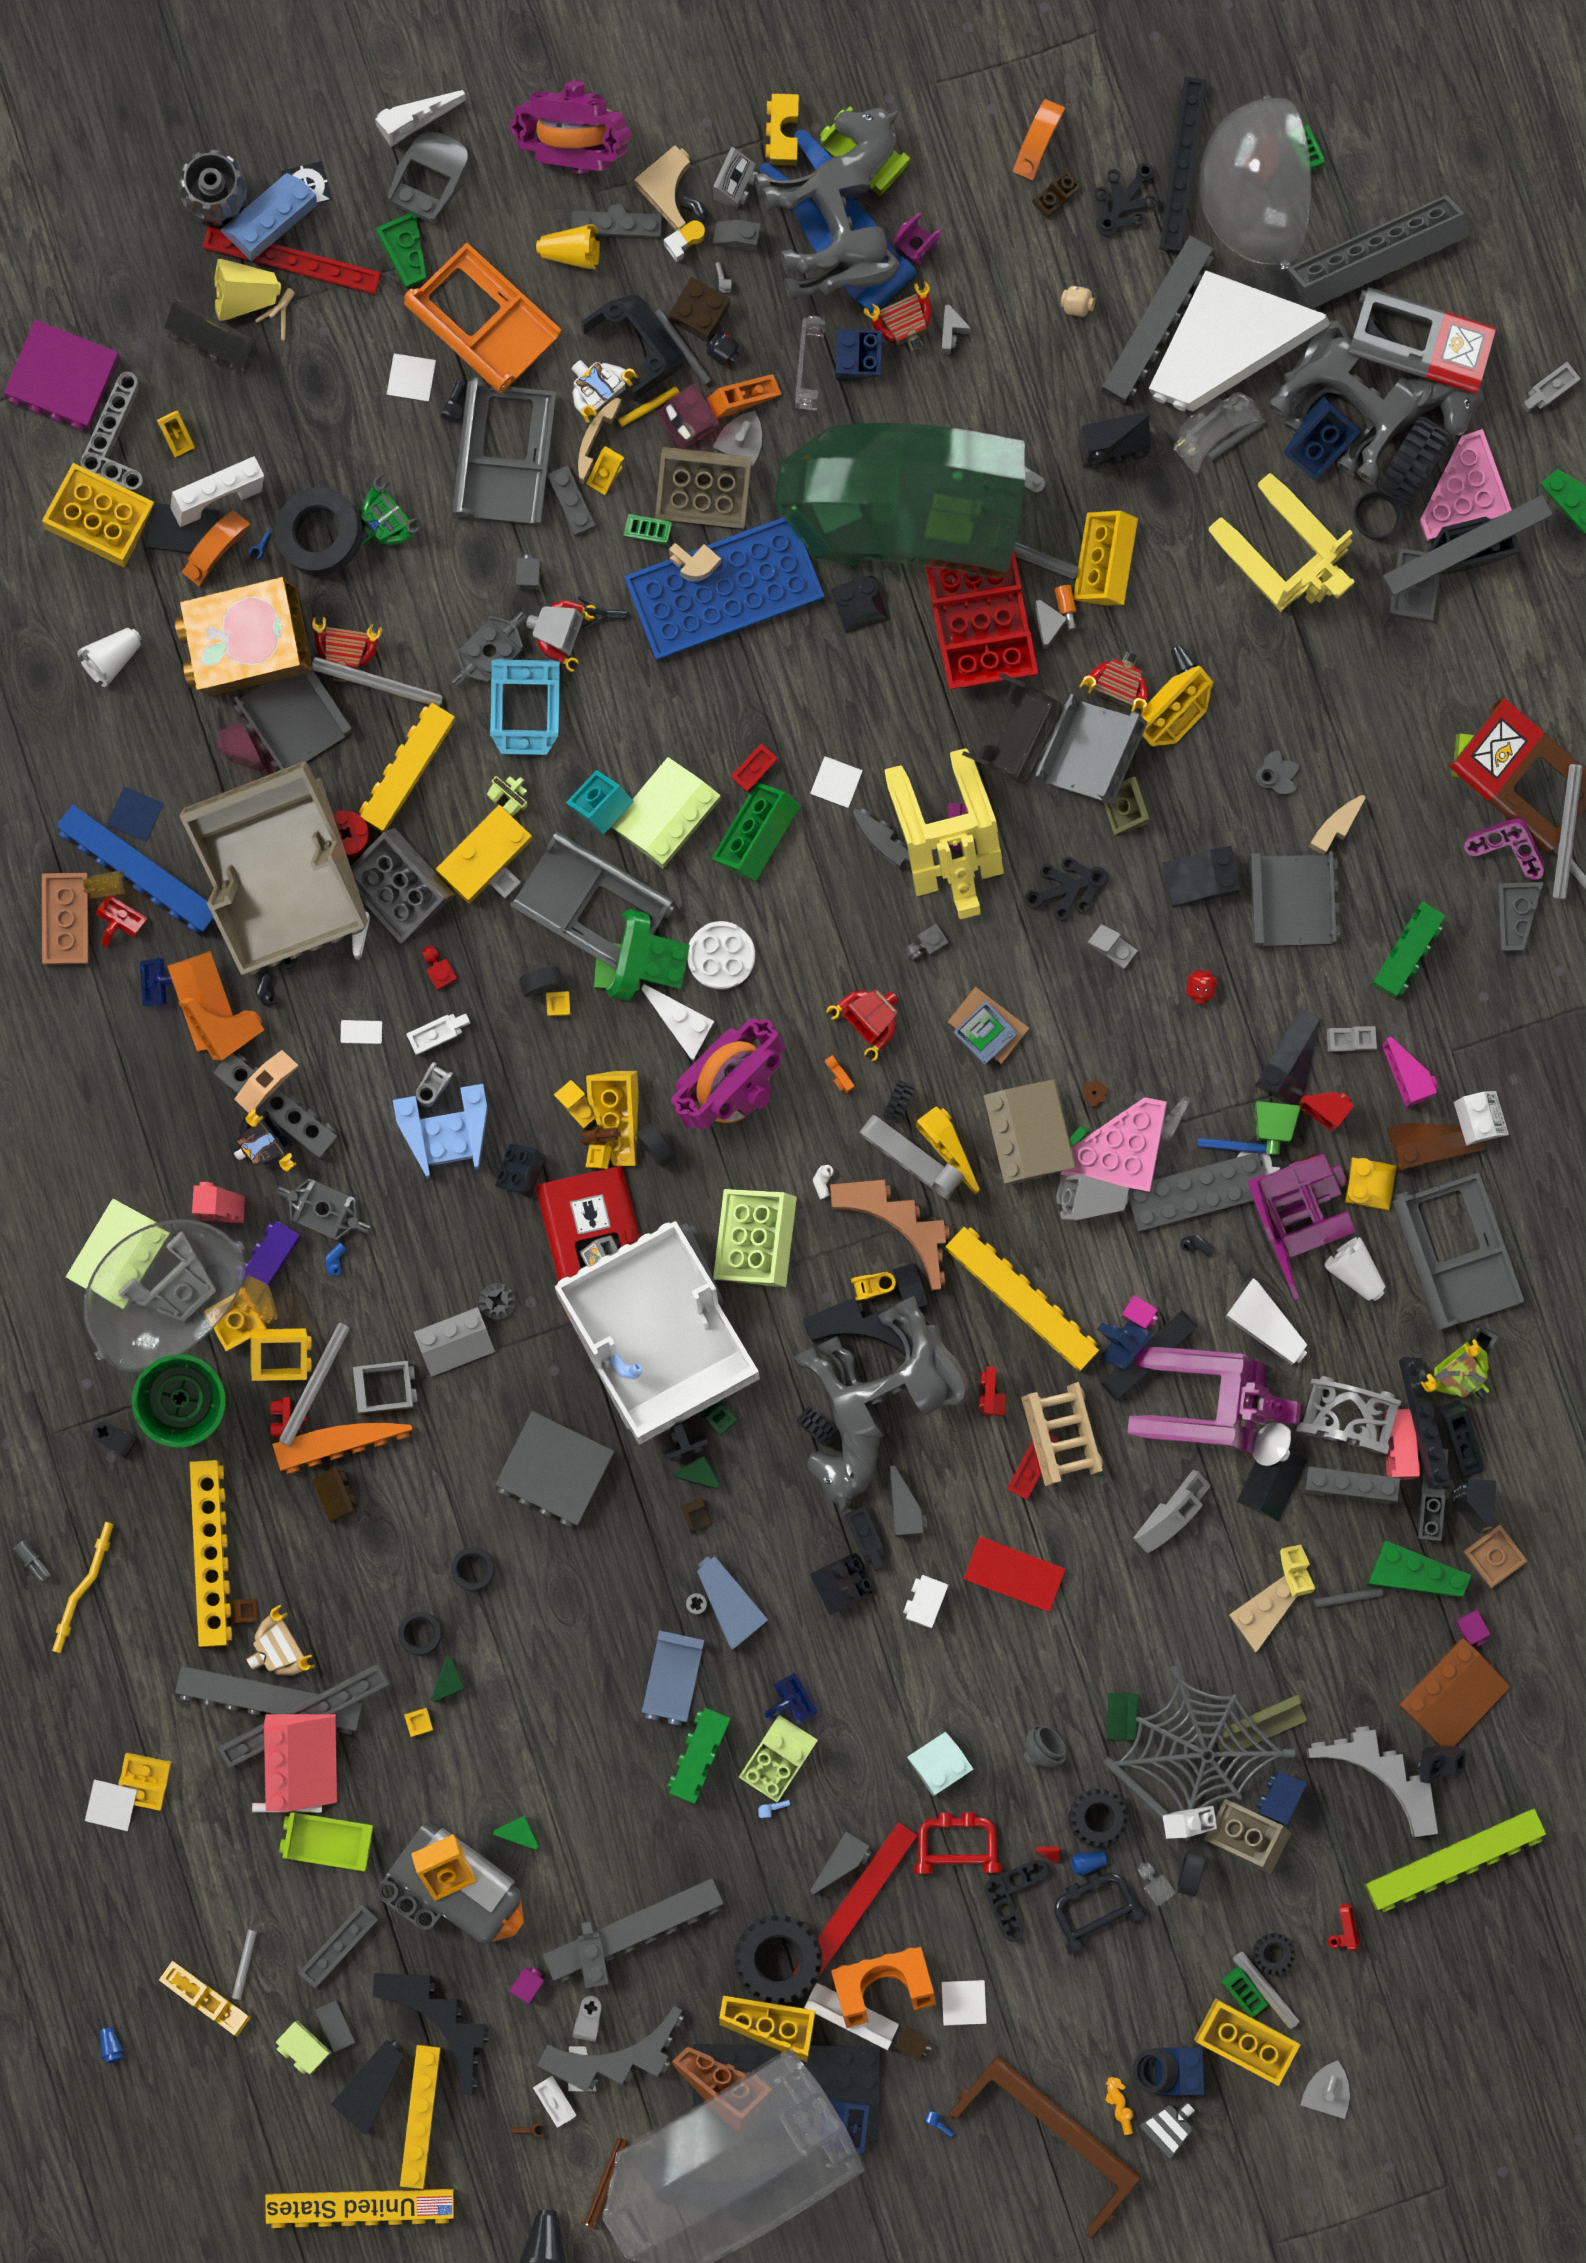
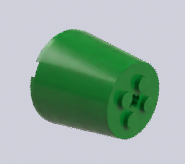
M184 1354L164 1356L148 1365L138 1377L132 1394L133 1413L141 1429L154 1441L170 1447H188L203 1441L218 1427L225 1410L224 1387L217 1373L201 1359ZM179 1391L184 1392V1396H187V1400H183L181 1404L176 1403L177 1399H174V1395H178Z

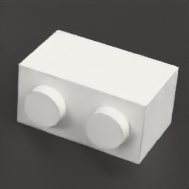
M924 1575L921 1576V1579L916 1578L911 1590L915 1592L912 1601H907L903 1613L907 1614L905 1619L931 1629L948 1585Z

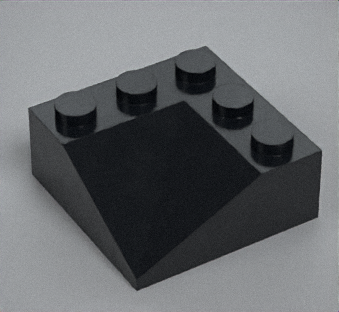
M1148 411L1083 425L1078 438V447L1083 467L1097 469L1102 467L1103 463L1119 464L1124 462L1126 458L1133 457L1134 460L1146 457V454H1149L1151 449Z

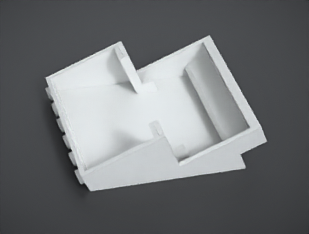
M676 1221L671 1224H663L659 1227L658 1231L651 1235L648 1233L641 1236L638 1242L632 1245L622 1246L614 1255L602 1257L597 1264L580 1269L578 1274L571 1278L565 1277L561 1279L555 1286L556 1294L626 1428L631 1430L639 1445L760 1379L759 1371L718 1304L714 1284ZM620 1354L626 1365L640 1364L643 1368L641 1376L637 1379L620 1377L610 1359Z

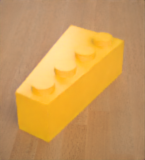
M723 1996L719 2025L808 2062L815 2011Z

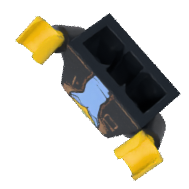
M253 1109L243 1117L240 1124V1135L237 1138L239 1147L234 1149L236 1158L242 1161L248 1157L254 1165L261 1163L264 1165H278L283 1170L289 1171L297 1165L296 1162L293 1163L290 1160L292 1157L291 1153L285 1155L292 1146V1143L267 1110L258 1116L255 1113L256 1110Z

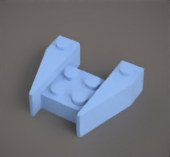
M483 1084L460 1088L464 1105L463 1112L420 1119L415 1096L393 1100L398 1127L427 1179H431L429 1166L473 1158L475 1170H479L488 1112Z

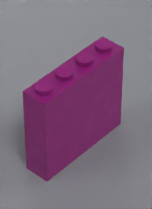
M34 320L4 395L8 402L14 406L20 407L22 404L29 407L28 410L35 414L41 415V413L50 415L49 418L55 422L62 423V421L70 423V426L76 430L83 431V429L90 431L119 362V353Z

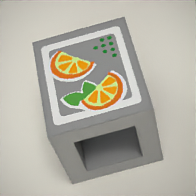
M608 1236L593 1241L580 1254L586 1266L591 1267L597 1264L602 1257L606 1255L612 1256L617 1253L618 1248L612 1237Z

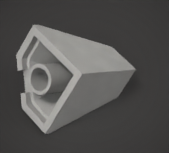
M1062 1175L1056 1195L1057 1203L1062 1205L1063 1208L1060 1213L1062 1220H1079L1125 1210L1129 1200V1188L1085 1175Z

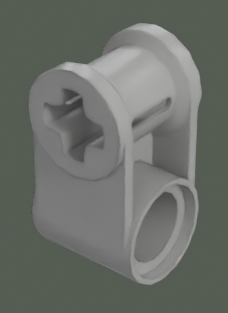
M433 1062L417 1088L416 1098L418 1104L425 1108L433 1106L442 1091L449 1084L453 1073H447L437 1067V1063ZM423 1091H430L433 1097L425 1101L421 1099L420 1095Z
M587 1996L582 2000L572 2038L595 2043L601 2013V2003L597 1997ZM590 2001H594V2006L598 2007L597 2010L593 2009L592 2013H588V2009L584 2007Z

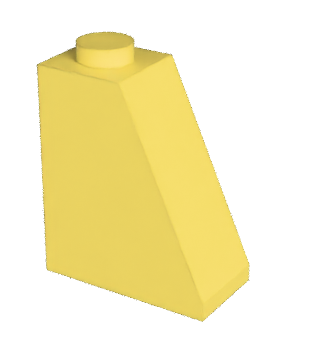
M224 259L217 260L214 279L218 299L215 300V310L219 321H225L275 304L276 296L280 295L281 284L277 281L275 273Z

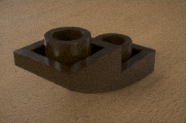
M1066 170L1051 182L1048 188L1036 196L1032 203L1047 219L1065 204L1082 185Z

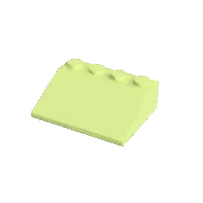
M668 757L633 798V804L617 819L612 828L664 869L719 803L720 794Z
M724 1189L713 1279L763 1286L786 1287L797 1197L784 1192Z
M112 1199L66 1278L125 1312L132 1300L121 1298L118 1291L132 1278L140 1284L143 1283L172 1233L148 1217Z

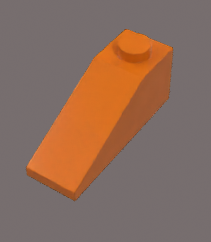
M771 374L718 388L707 400L715 419L776 398L781 395V391L774 375Z

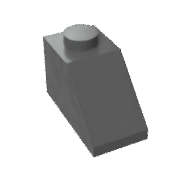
M744 220L716 222L712 244L756 252L761 224Z

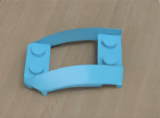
M503 658L492 660L490 736L493 738L501 754L547 755L558 737L560 662L551 659L548 661L503 660ZM503 684H548L547 731L502 730Z

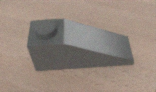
M890 1466L895 1536L923 1534V1529H927L926 1515H922L921 1508L896 1467Z
M845 1832L810 1892L815 1894L856 1868L859 1863L865 1864L871 1854L868 1851L869 1845Z

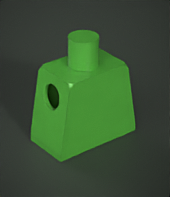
M1257 1101L1254 1107L1257 1140L1267 1142V1155L1278 1156L1280 1155V1144H1289L1291 1142L1300 1106Z

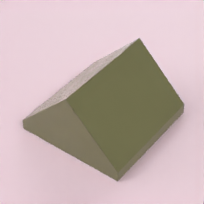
M1131 777L1122 782L1113 804L1103 802L1114 835L1145 826L1149 822V816L1136 777Z

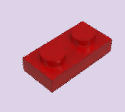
M760 744L731 775V779L748 793L776 763L778 758L763 744Z

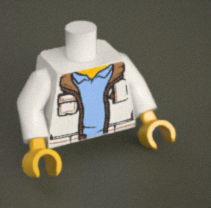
M580 360L572 367V370L579 377L574 381L572 392L574 405L588 423L590 422L588 419L590 415L598 417L597 414L626 389L625 382L632 386L633 383L630 379L633 377L638 379L639 377L633 369L626 370L619 366L608 363L600 364L599 362H595L588 368Z

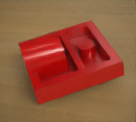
M987 1367L985 1372L980 1374V1387L984 1388V1392L979 1397L978 1410H982V1416H1005L1006 1395L995 1393L996 1367Z

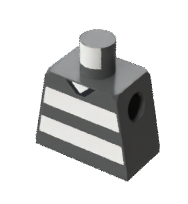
M1187 2102L1177 2111L1168 2104L1139 2123L1138 2126L1170 2159L1193 2128L1186 2121L1196 2111Z

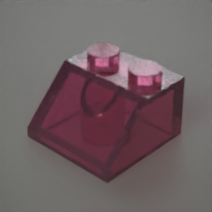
M242 721L217 732L220 739H217L216 742L223 757L228 755L231 762L260 772L264 770Z

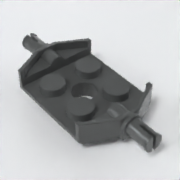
M520 612L512 621L490 616L489 620L459 650H456L462 670L451 682L457 688L466 679L489 684L492 678L491 661L502 658L503 660H513L523 650L518 627L528 619L527 616ZM485 647H495L496 654L492 657L485 656L483 653Z
M312 1179L306 1180L295 1190L290 1191L280 1185L277 1188L278 1190H276V1195L289 1201L290 1220L292 1222L319 1232L335 1241L341 1239L352 1229L368 1234L371 1225L363 1223L357 1218L355 1198ZM320 1203L328 1204V1213L319 1215L316 1212L317 1205Z

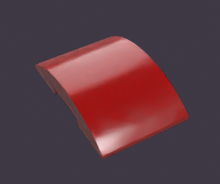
M1014 547L925 561L934 623L949 690L1038 675Z

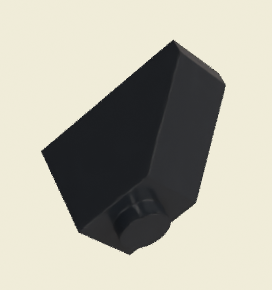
M912 1263L892 1269L901 1302L914 1296L919 1309L927 1307L928 1303L915 1264Z

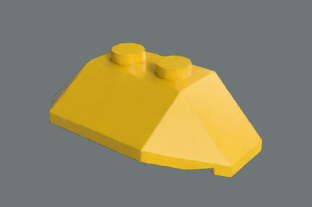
M1200 666L1172 677L1147 703L1144 715H1142L1141 711V716L1148 722L1142 737L1150 746L1176 744L1207 711L1213 681Z

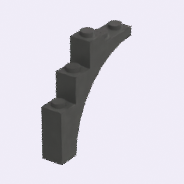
M673 2006L665 2020L649 2036L623 2050L602 2055H582L567 2052L548 2044L537 2066L585 2092L588 2088L593 2090L599 2079L595 2075L596 2072L609 2077L621 2085L624 2080L629 2082L634 2072V2069L631 2068L632 2064L658 2077L659 2073L664 2075L670 2062L667 2061L668 2055L661 2052V2049L665 2048L667 2050L673 2039L669 2035L673 2027L678 2029L684 2018L681 2015L682 2009Z

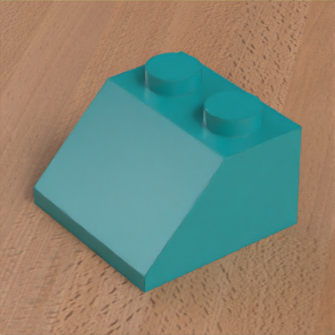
M596 770L566 803L589 825L604 834L628 810L634 801L619 784Z

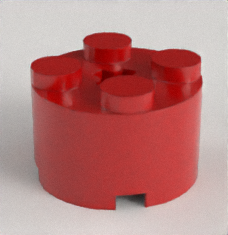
M338 811L333 816L348 860L357 858L367 850L370 837L367 824L360 815L354 812ZM350 832L351 838L346 837L343 840L342 833Z

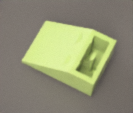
M779 1715L739 1778L775 1802H778L818 1740Z

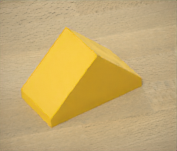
M178 410L157 420L174 457L195 448Z

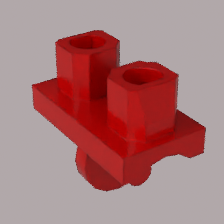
M283 1397V1400L271 1402V1415H283V1423H271V1436L280 1438L291 1417L290 1397ZM305 1416L303 1422L308 1421V1416Z

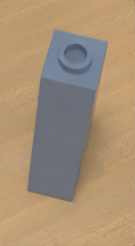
M715 1556L712 1559L706 1557L698 1564L700 1569L697 1573L729 1647L734 1650L765 1624L768 1619Z

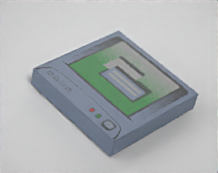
M987 1001L953 1032L984 1065L1018 1034Z

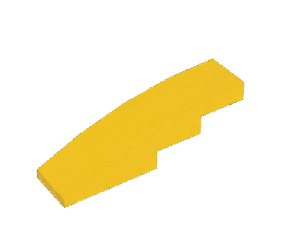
M174 1961L171 1962L159 1979V1981L235 2036L240 2034L251 2018Z

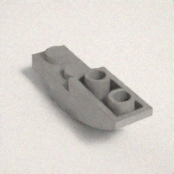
M1192 1470L1166 1505L1162 1503L1158 1505L1134 1536V1540L1147 1553L1168 1541L1203 1506L1199 1500L1211 1485L1198 1471Z

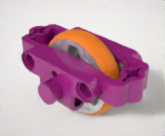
M583 81L565 83V90L559 93H532L530 101L514 109V119L510 122V130L516 136L518 147L523 150L535 151V161L571 167L573 173H587L591 170L601 171L611 168V162L626 155L628 150L627 144L632 139L631 131L626 126L624 116L619 112L606 109V101L602 100L599 94L585 92V83ZM536 129H537L538 138L535 137V133H534V131H535Z
M750 1019L739 1030L735 1028L728 1029L678 1079L675 1086L676 1093L671 1098V1103L687 1128L698 1127L705 1129L714 1121L722 1123L736 1122L748 1117L755 1108L762 1109L769 1103L770 1093L772 1092L769 1078L780 1066V1054L785 1050V1044L770 1020L764 1019L759 1021L757 1019ZM758 1039L762 1046L757 1048L752 1043ZM695 1101L699 1102V1105L701 1107L700 1109H698L697 1105L695 1104Z

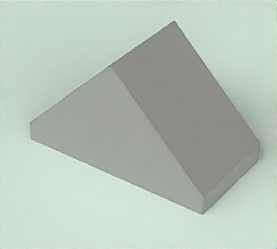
M1041 600L1035 602L1036 616L1042 648L1047 649L1065 624L1066 617Z

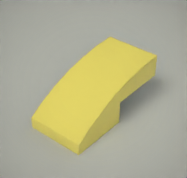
M1302 1545L1282 1548L1280 1550L1282 1566L1292 1597L1312 1593L1315 1587L1307 1571L1310 1563Z

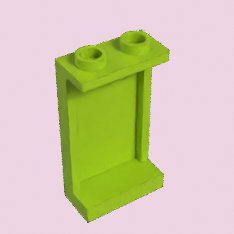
M290 1812V1816H285L283 1830H287L286 1839H281L279 1853H283L282 1858L366 1872L374 1825Z

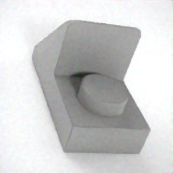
M945 305L941 354L950 355L951 348L956 347V334L952 333L970 334V327L950 305Z
M1101 924L1087 943L1124 970L1138 950L1120 938L1121 934Z

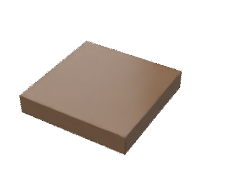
M1498 1525L1463 1551L1490 1589L1528 1562L1501 1525Z

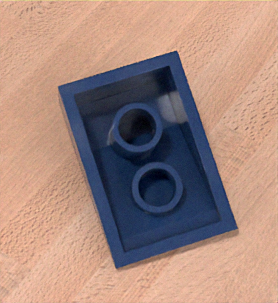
M1323 396L1308 412L1283 454L1316 481L1361 431L1354 422Z

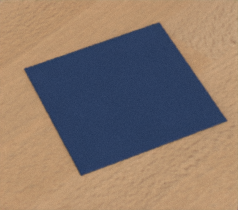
M124 786L107 826L146 842L163 803Z

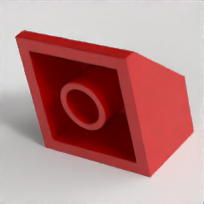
M1337 1092L1303 1096L1297 1106H1300V1109L1332 1133L1354 1107L1351 1104L1352 1100L1342 1092L1340 1095Z

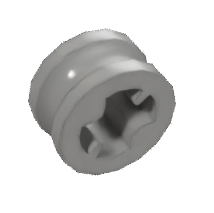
M697 1593L690 1595L686 1601V1607L692 1614H701L707 1606L705 1597ZM697 1597V1600L700 1598L703 1601L700 1605V1610H696V1608L693 1610L690 1607L692 1599Z

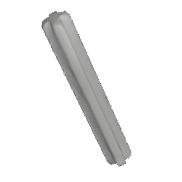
M1239 1952L1233 1958L1234 1962L1245 1973L1287 2027L1293 2029L1299 2023L1297 2017L1244 1952Z

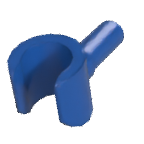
M270 531L265 533L257 546L249 549L250 556L254 550L258 549L260 554L257 560L263 558V548L272 534Z
M929 2110L925 2118L926 2123L952 2137L954 2132L938 2122L940 2115Z

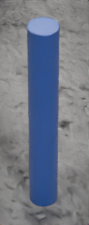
M1198 1138L1197 1147L1266 1153V1144Z

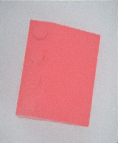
M266 1714L264 1722L266 1811H294L337 1803L336 1714Z

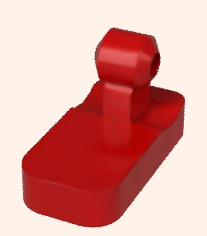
M1352 1904L1340 1905L1344 1934L1331 1936L1328 1939V1944L1331 1948L1347 1946L1348 1951L1360 1949Z

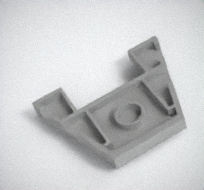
M180 1231L167 1244V1249L182 1262L152 1291H148L132 1278L118 1293L121 1298H129L136 1301L139 1305L157 1309L159 1313L184 1322L216 1292V1289L185 1234Z

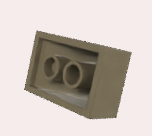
M1224 1799L1216 1815L1217 1829L1208 1831L1204 1840L1244 1862L1271 1874L1291 1832L1281 1824Z

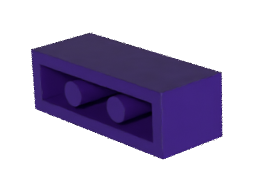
M277 1220L274 1224L270 1223L264 1232L266 1237L262 1244L259 1242L256 1244L251 1252L254 1255L249 1263L245 1262L239 1271L241 1281L264 1295L301 1238L298 1233Z

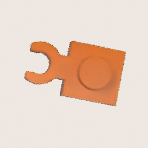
M832 1055L827 1058L825 1063L834 1074L835 1079L833 1082L838 1090H844L846 1094L852 1091L854 1084L842 1067H840L834 1056Z

